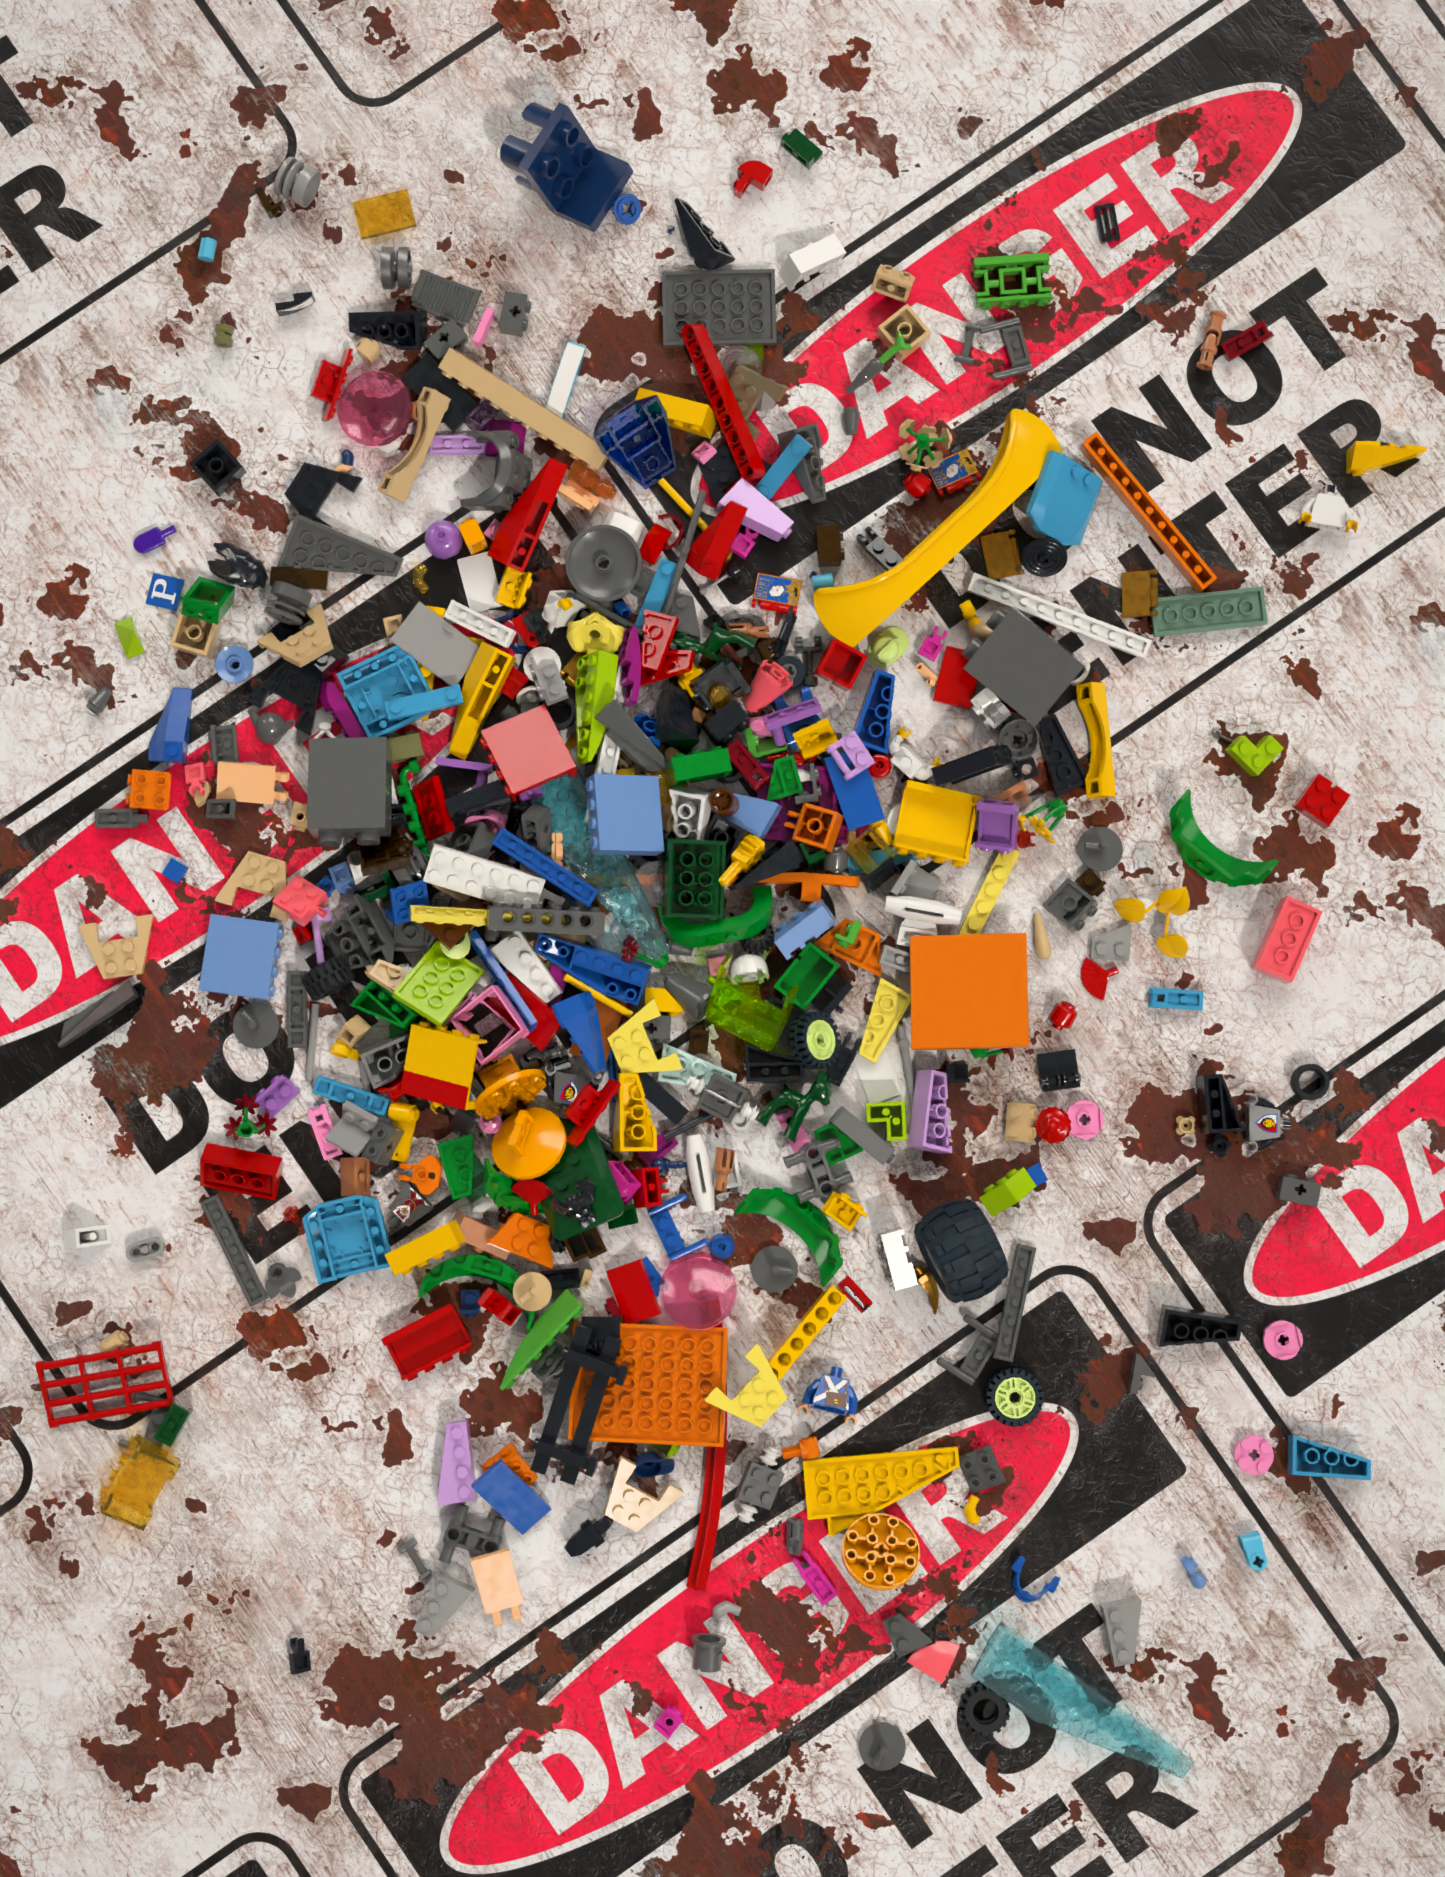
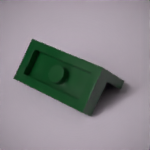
M794 129L789 135L785 133L781 138V146L808 170L823 154V151L798 129Z
M803 842L798 845V849L805 857L803 862L806 869L822 862L826 858L823 849L809 856Z
M175 1402L172 1403L153 1438L169 1447L173 1446L193 1409L189 1408L187 1410Z

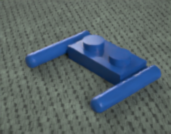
M685 1193L663 1202L662 1206H654L647 1210L671 1263L709 1244L707 1239H702L688 1247H685L668 1208L687 1200Z

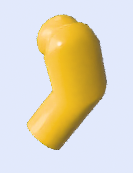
M973 1494L968 1499L963 1511L967 1522L977 1525L980 1522V1516L977 1515L975 1507L980 1499Z

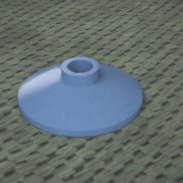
M232 645L219 652L215 661V667L218 675L224 681L240 683L251 675L254 661L248 650L241 646ZM239 663V667L234 669L233 664Z

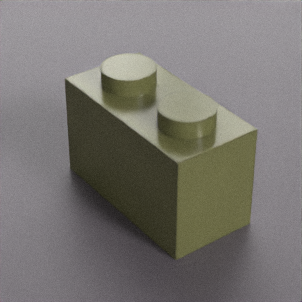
M408 731L404 733V736L397 737L396 734L386 736L392 746V764L406 762L414 758H425L420 733Z

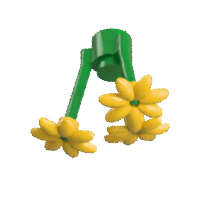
M1057 798L1055 801L1050 800L1047 804L1028 814L1020 815L1018 817L1019 827L1026 831L1023 822L1027 821L1028 818L1031 822L1029 825L1035 828V832L1038 835L1043 836L1049 843L1055 844L1056 842L1050 837L1052 830L1065 816L1064 812L1068 810V807L1060 798ZM1048 808L1049 813L1043 819L1040 818L1038 820L1035 814ZM1050 817L1056 818L1049 829L1044 826Z

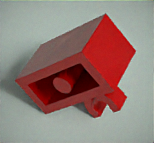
M658 1167L630 1170L642 1184L633 1195L635 1208L662 1206L661 1194L669 1193V1189L664 1190L660 1188V1185L668 1182V1178H659Z

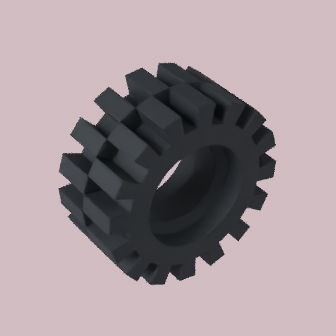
M768 924L760 932V934L764 935L763 938L759 940L750 938L740 940L743 950L745 952L748 950L749 954L754 952L755 955H758V952H761V955L764 954V950L770 951V947L772 948L774 943V931L771 924Z

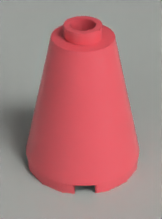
M768 660L761 662L750 686L752 691L746 694L744 699L745 708L752 713L761 711L793 685V679L790 682L788 678L790 674L774 661L771 664L767 663Z

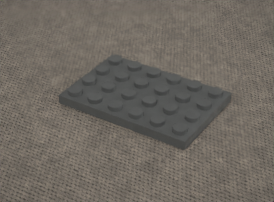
M775 269L662 271L663 347H686L681 334L684 325L697 323L705 326L713 346L776 345Z

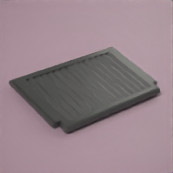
M422 269L410 301H412L411 307L418 310H427V313L447 321L453 319L458 325L465 327V323H470L482 292Z

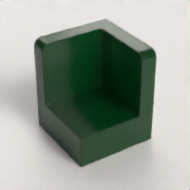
M635 1204L625 1206L624 1213L620 1217L609 1221V1229L637 1224L638 1217Z

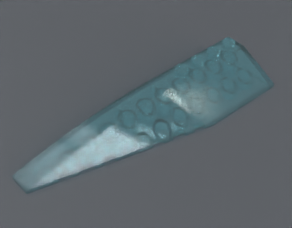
M575 763L577 767L576 776L570 778L569 774H565L542 784L541 788L544 796L533 801H537L552 809L550 812L552 833L563 834V841H561V844H563L562 861L567 866L570 865L577 877L599 890L596 896L598 901L614 915L615 920L625 927V931L634 937L642 950L655 962L670 952L666 940L626 855L592 854V848H590L591 829H589L588 823H585L588 791L585 788L586 781Z
M1003 1621L999 1623L990 1636L971 1673L974 1678L1036 1722L1044 1723L1054 1729L1080 1737L1100 1747L1121 1753L1126 1757L1136 1759L1149 1766H1154L1182 1779L1194 1764V1761Z

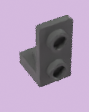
M814 763L810 764L813 794L809 792L798 793V796L794 798L795 806H802L803 803L818 804V798H822L821 787H817L816 779H819L818 768H814Z

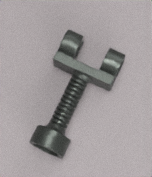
M814 636V647H803L802 637H795V654H806V677L803 678V687L818 686V678L813 675V653L822 652L821 636Z

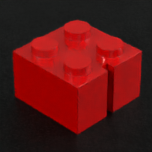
M833 638L828 643L813 674L827 682L833 680L831 684L847 692L851 690L868 656Z
M1318 773L1310 780L1292 808L1325 829L1330 826L1350 797V794L1337 785L1332 787L1333 783Z

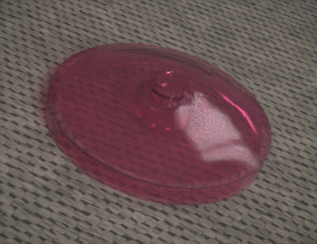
M382 371L367 372L353 379L342 392L338 404V418L344 432L358 444L367 447H380L395 441L407 428L412 415V399L406 386L394 375Z
M691 1253L679 1257L667 1267L660 1281L659 1296L663 1310L673 1322L687 1329L704 1330L720 1324L729 1316L736 1302L737 1285L733 1272L721 1259L706 1253Z

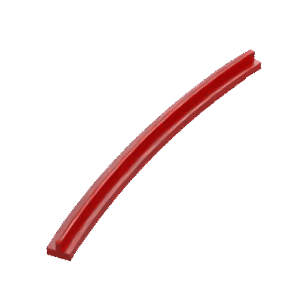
M720 1300L700 1302L703 1327H723ZM726 1378V1396H727V1378ZM725 1411L724 1447L707 1446L699 1525L686 1587L694 1588L696 1591H705L716 1542L725 1474L727 1411Z

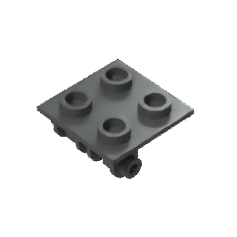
M986 1444L981 1449L959 1456V1465L971 1493L1006 1482L991 1445Z

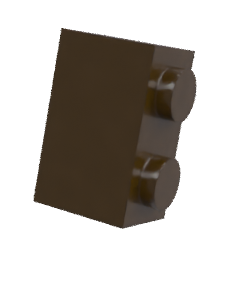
M839 524L816 526L818 567L841 566L842 560H845L844 548L841 549L840 541H843V530H839Z

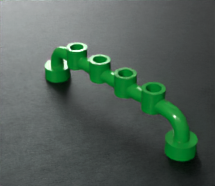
M417 758L409 760V764L401 770L399 776L401 785L397 786L400 797L405 796L406 803L403 804V810L406 815L410 814L412 821L408 822L410 832H415L417 840L413 841L414 846H417L429 861L431 854L428 849V842L424 836L423 826L417 813V806L413 800L411 786L407 780L409 772L412 771L414 775L421 773L420 763Z

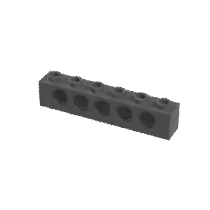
M493 902L492 906L487 905V930L604 936L605 912L600 911V908L589 907L588 911H583L581 907L570 906L569 910H564L562 906L550 905V909H545L543 905L531 904V908H526L524 904L512 903V907L504 906V903ZM508 911L511 912L512 919L509 922H504L503 914ZM528 912L531 914V920L528 923H524L522 916ZM548 913L550 921L547 924H543L541 918L544 914ZM567 914L569 922L566 925H562L561 917ZM586 915L588 923L585 926H581L580 918Z

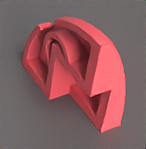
M935 1641V1644L915 1650L909 1656L907 1662L933 1679L943 1683L960 1645L950 1641Z

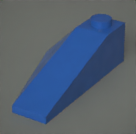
M590 991L577 994L552 1005L551 1007L562 1029L566 1028L571 1035L569 1038L571 1042L579 1046L581 1049L580 1055L593 1074L606 1070L598 1010Z

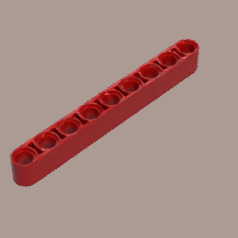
M700 323L684 325L681 331L682 338L742 478L747 481L763 478L765 466L705 326Z

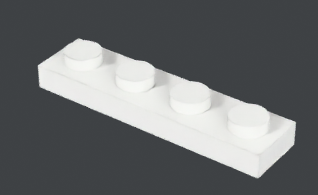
M451 600L443 616L507 649L516 634V631L454 600Z

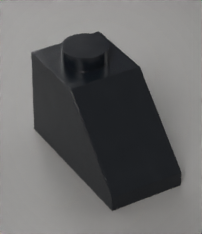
M457 1109L449 1126L453 1127L452 1132L461 1137L463 1134L468 1135L479 1115L472 1110Z

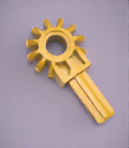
M749 834L747 837L745 836L731 855L732 864L721 875L718 882L725 887L731 883L740 871L747 873L763 855L765 842L755 835Z

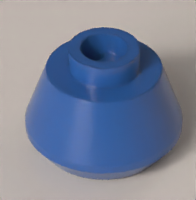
M716 1234L709 1241V1251L716 1259H727L735 1250L734 1240L728 1234Z

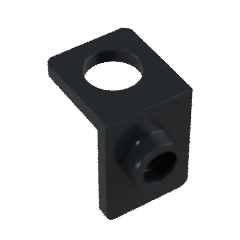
M1033 758L1021 762L1017 760L1012 764V774L1014 778H1017L1018 783L1039 775ZM1029 764L1032 766L1033 771L1030 775H1025L1022 772L1023 765Z

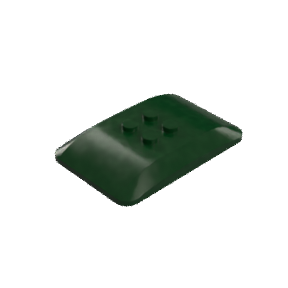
M563 1118L560 1120L565 1127L568 1138L576 1124L569 1119ZM595 1125L589 1129L583 1142L577 1147L566 1142V1147L560 1161L547 1173L533 1178L545 1184L553 1192L552 1195L543 1199L540 1203L552 1235L557 1240H567L616 1219L624 1213V1202ZM588 1179L596 1185V1188H594L595 1201L590 1204V1208L596 1213V1221L582 1229L575 1218L571 1217L569 1219L560 1213L555 1214L551 1207V1201L554 1198H559L560 1202L564 1203L563 1201L567 1196L575 1194V1192L579 1195L581 1191L576 1189V1184L581 1180Z

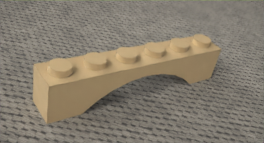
M423 387L416 403L417 428L413 443L401 462L393 469L384 473L377 491L393 500L405 502V499L409 496L410 488L417 478L420 466L425 460V455L433 443L434 435L441 425L444 413L448 410L450 398L435 389Z

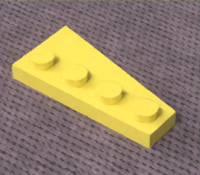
M880 978L858 1052L859 1055L873 1063H876L911 1003L910 994L883 978Z

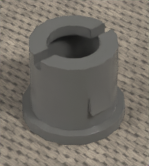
M697 1633L692 1635L691 1642L694 1644L692 1668L708 1673L720 1671L722 1655L724 1653L722 1650L726 1645V1638L713 1633Z

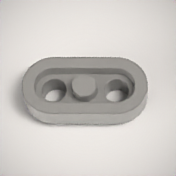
M152 1237L132 1243L126 1249V1257L132 1262H139L159 1256L165 1251V1242L160 1237ZM154 1243L159 1245L158 1250L153 1249ZM136 1248L140 1250V1254L138 1256L134 1253V1250Z

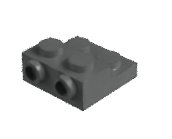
M1069 878L1042 905L1046 911L1053 915L1071 933L1075 930L1080 931L1085 925L1084 920L1088 916L1093 917L1098 911L1097 901Z

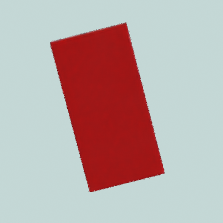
M508 972L506 974L538 1021L537 1029L527 1035L526 1038L540 1051H544L561 1026L553 1009L515 975ZM498 996L496 998L490 997L487 1003L520 1031L521 1029Z

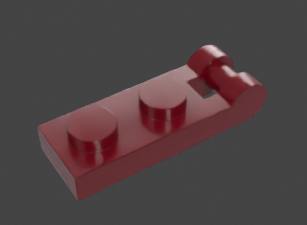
M1265 320L1220 344L1219 347L1228 362L1274 337L1273 332L1268 330V324ZM1259 330H1260V332L1262 333V336H1260V337H1259V335H1258V333H1257V331H1259Z
M738 738L726 747L728 748L730 762L749 783L753 791L758 792L764 783L767 784L771 781L769 775ZM755 773L759 775L757 780L752 777Z

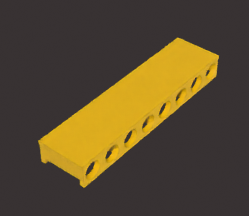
M833 1283L827 1286L768 1358L767 1361L778 1381L781 1380L847 1299Z

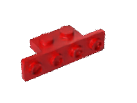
M351 348L344 350L339 366L326 360H321L310 396L327 403L321 419L323 422L333 419L336 413L334 406L341 397L342 391L340 388L347 379V367L353 361V349Z
M610 1078L600 1093L591 1085L585 1083L563 1114L576 1124V1127L567 1138V1143L577 1147L583 1142L585 1135L595 1125L601 1112L607 1108L611 1098L617 1094L621 1086L620 1082Z

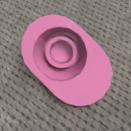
M490 809L483 815L469 816L466 818L465 825L483 822L497 835L501 828L506 829L508 815Z

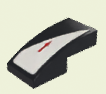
M313 292L294 293V301L275 303L279 317L299 312L315 302Z

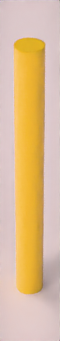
M664 478L660 479L658 484L691 518L694 510ZM699 517L697 525L704 531L708 525Z
M565 975L563 980L583 992L590 991L593 998L631 1018L632 1010L601 994L571 975Z

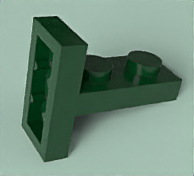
M389 869L381 872L382 880L354 891V895L359 894L371 902L379 897H386L390 893V889L400 885L393 872Z

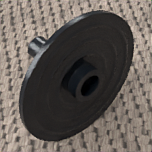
M1040 538L1030 542L1024 548L1021 560L1024 568L1029 573L1039 577H1049L1059 573L1065 567L1067 551L1057 540Z

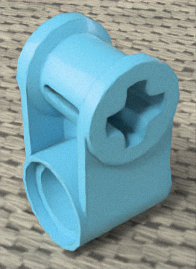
M1258 1530L1238 1536L1248 1566L1256 1571L1264 1570L1267 1566V1558ZM1255 1557L1260 1558L1258 1565L1253 1563L1256 1560Z

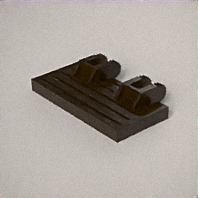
M394 830L391 832V837H380L379 845H360L361 872L363 877L389 869L396 871L409 867L411 857L408 853L410 848L408 837H400L398 831Z

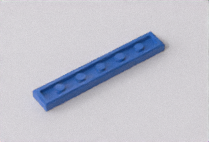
M504 828L500 829L491 843L587 907L591 905L599 893V890Z
M476 930L472 931L469 936L470 944L503 993L518 1011L530 1032L537 1029L538 1021Z

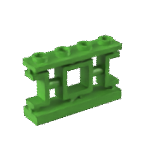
M1049 253L974 258L972 262L973 278L983 277L984 292H976V308H981V310H989L992 307L1006 309L1014 305L1027 307L1029 304L1045 306L1050 303L1053 298L1052 288H1042L1041 273L1049 272L1050 269ZM1036 267L1035 277H1026L1025 268ZM998 270V280H988V271ZM1020 274L1021 289L1004 290L1003 276ZM1027 285H1036L1037 294L1026 295ZM999 287L1000 297L989 298V288Z

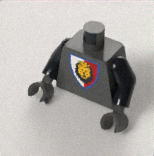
M547 1062L544 1065L546 1072L545 1091L548 1099L553 1101V1105L560 1107L559 1117L568 1119L563 1114L585 1083L598 1090L599 1084L604 1077L602 1074L600 1079H596L594 1073L591 1078L558 1072L556 1071L555 1063L552 1069L547 1068Z

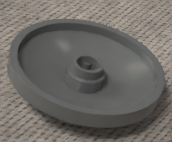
M596 525L580 532L571 542L565 560L566 573L573 587L585 597L597 602H611L626 596L636 586L642 571V557L638 545L627 532L611 525Z

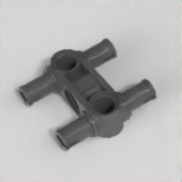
M837 1136L822 1142H806L798 1149V1152L783 1157L787 1169L803 1162L812 1183L811 1187L796 1192L800 1204L815 1197L817 1199L829 1198L833 1191L837 1192L839 1187L854 1182L850 1171L833 1177L825 1155L826 1152L841 1147ZM811 1148H815V1154L808 1156V1151ZM828 1183L827 1190L821 1191L822 1185Z
M458 1503L454 1517L449 1521L443 1537L444 1546L439 1561L450 1564L455 1547L479 1555L499 1550L502 1543L501 1534L506 1519L495 1516L490 1532H484L464 1524L470 1507ZM456 1529L459 1532V1537H451L449 1530ZM493 1542L496 1545V1549L493 1551L488 1550L486 1543Z

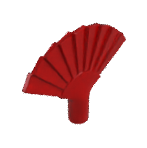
M1086 957L1081 967L1082 983L1092 996L1104 1000L1108 979L1113 975L1119 974L1118 968L1115 966L1105 970Z
M534 1179L520 1180L510 1189L529 1203L531 1215H538V1203L553 1194L549 1187Z

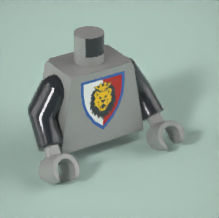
M1245 1093V1095L1249 1096V1101H1244V1104H1247L1245 1105V1141H1248L1244 1142V1145H1249V1150L1245 1152L1255 1153L1273 1144L1276 1138L1280 1137V1129H1290L1291 1119L1280 1118V1110L1276 1109L1275 1105L1267 1099L1253 1093Z

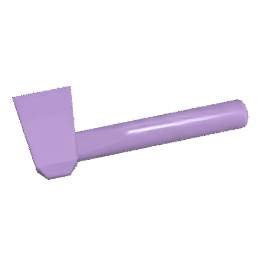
M323 907L324 910L328 911L325 918L316 914L310 920L312 922L318 965L325 962L319 922L332 921L330 907Z

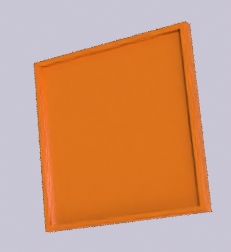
M1027 933L910 936L911 1050L1029 1048Z

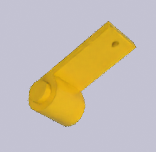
M393 1101L389 1107V1119L394 1120L393 1125L404 1131L391 1160L405 1163L408 1161L416 1121L420 1115L416 1105Z

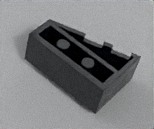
M1223 1075L1195 1076L1201 1134L1246 1131L1238 1117L1239 1113L1232 1103L1231 1094Z

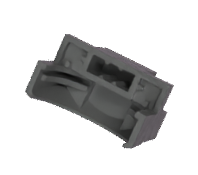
M510 430L468 431L467 436L475 438L476 443H494L499 455L496 456L495 476L491 487L480 496L461 499V506L470 511H493L500 516H505L507 510H511L513 497H520L531 483L532 459L517 451L519 446L518 435Z

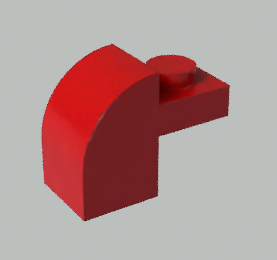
M752 160L743 163L738 168V178L733 184L734 196L741 199L750 184L764 191L773 177V169L760 161Z
M488 1287L477 1301L481 1307L492 1312L499 1320L509 1326L513 1324L522 1312L514 1302L495 1288Z

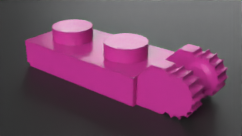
M804 1549L801 1553L810 1564L804 1569L798 1558L794 1557L791 1560L823 1606L837 1596L838 1592L818 1564L812 1560Z

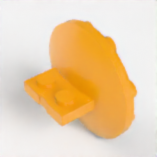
M512 1054L505 1056L492 1066L490 1065L478 1072L485 1090L474 1102L477 1115L485 1117L486 1120L497 1116V1114L508 1113V1115L517 1112L516 1100H522L524 1105H529L535 1101L534 1097L546 1087L545 1074L539 1069L520 1070Z
M532 1107L519 1110L505 1119L500 1130L494 1135L492 1141L494 1162L505 1175L511 1178L528 1180L539 1177L551 1170L560 1161L567 1141L565 1127L557 1115L547 1109Z
M873 1513L857 1519L850 1525L842 1541L841 1555L847 1572L855 1581L873 1590L886 1591L898 1588L912 1578L919 1564L920 1546L915 1533L904 1521L889 1514Z

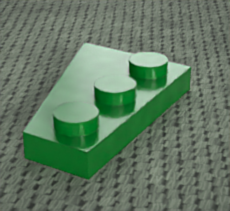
M475 1133L437 1144L453 1200L472 1195Z

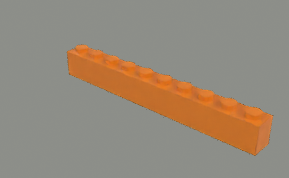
M1096 431L1082 442L1079 450L1197 593H1201L1217 579V576L1100 434Z

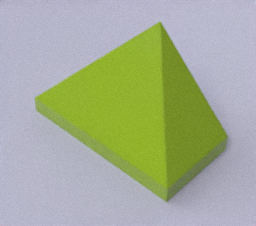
M132 617L114 623L127 659L145 653Z

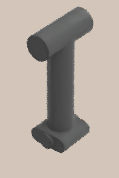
M967 324L965 327L967 334L962 354H955L954 361L972 366L974 358L969 357L974 334L978 332L979 328L978 326Z
M413 1537L397 1549L401 1555L405 1552L408 1553L421 1574L418 1576L419 1579L423 1580L432 1574L431 1569H426L413 1547L418 1542Z

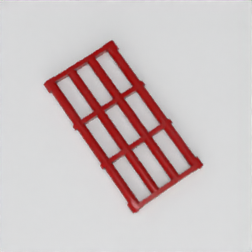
M161 1340L154 1341L152 1344L123 1349L115 1348L112 1351L89 1355L79 1354L77 1357L35 1363L49 1428L87 1420L96 1421L99 1418L122 1414L132 1415L134 1412L163 1407L170 1408L172 1403L175 1402ZM151 1351L158 1352L160 1362L124 1368L122 1356ZM116 1358L118 1369L91 1374L86 1373L84 1363ZM76 1364L79 1366V1376L50 1381L45 1380L43 1370ZM162 1370L164 1379L162 1381L128 1386L126 1375ZM120 1376L121 1388L91 1393L90 1381ZM78 1383L83 1384L85 1394L50 1400L48 1393L50 1388ZM161 1388L166 1389L168 1399L132 1404L130 1395L132 1393ZM125 1396L127 1406L95 1411L93 1400ZM87 1402L88 1413L54 1418L52 1407Z

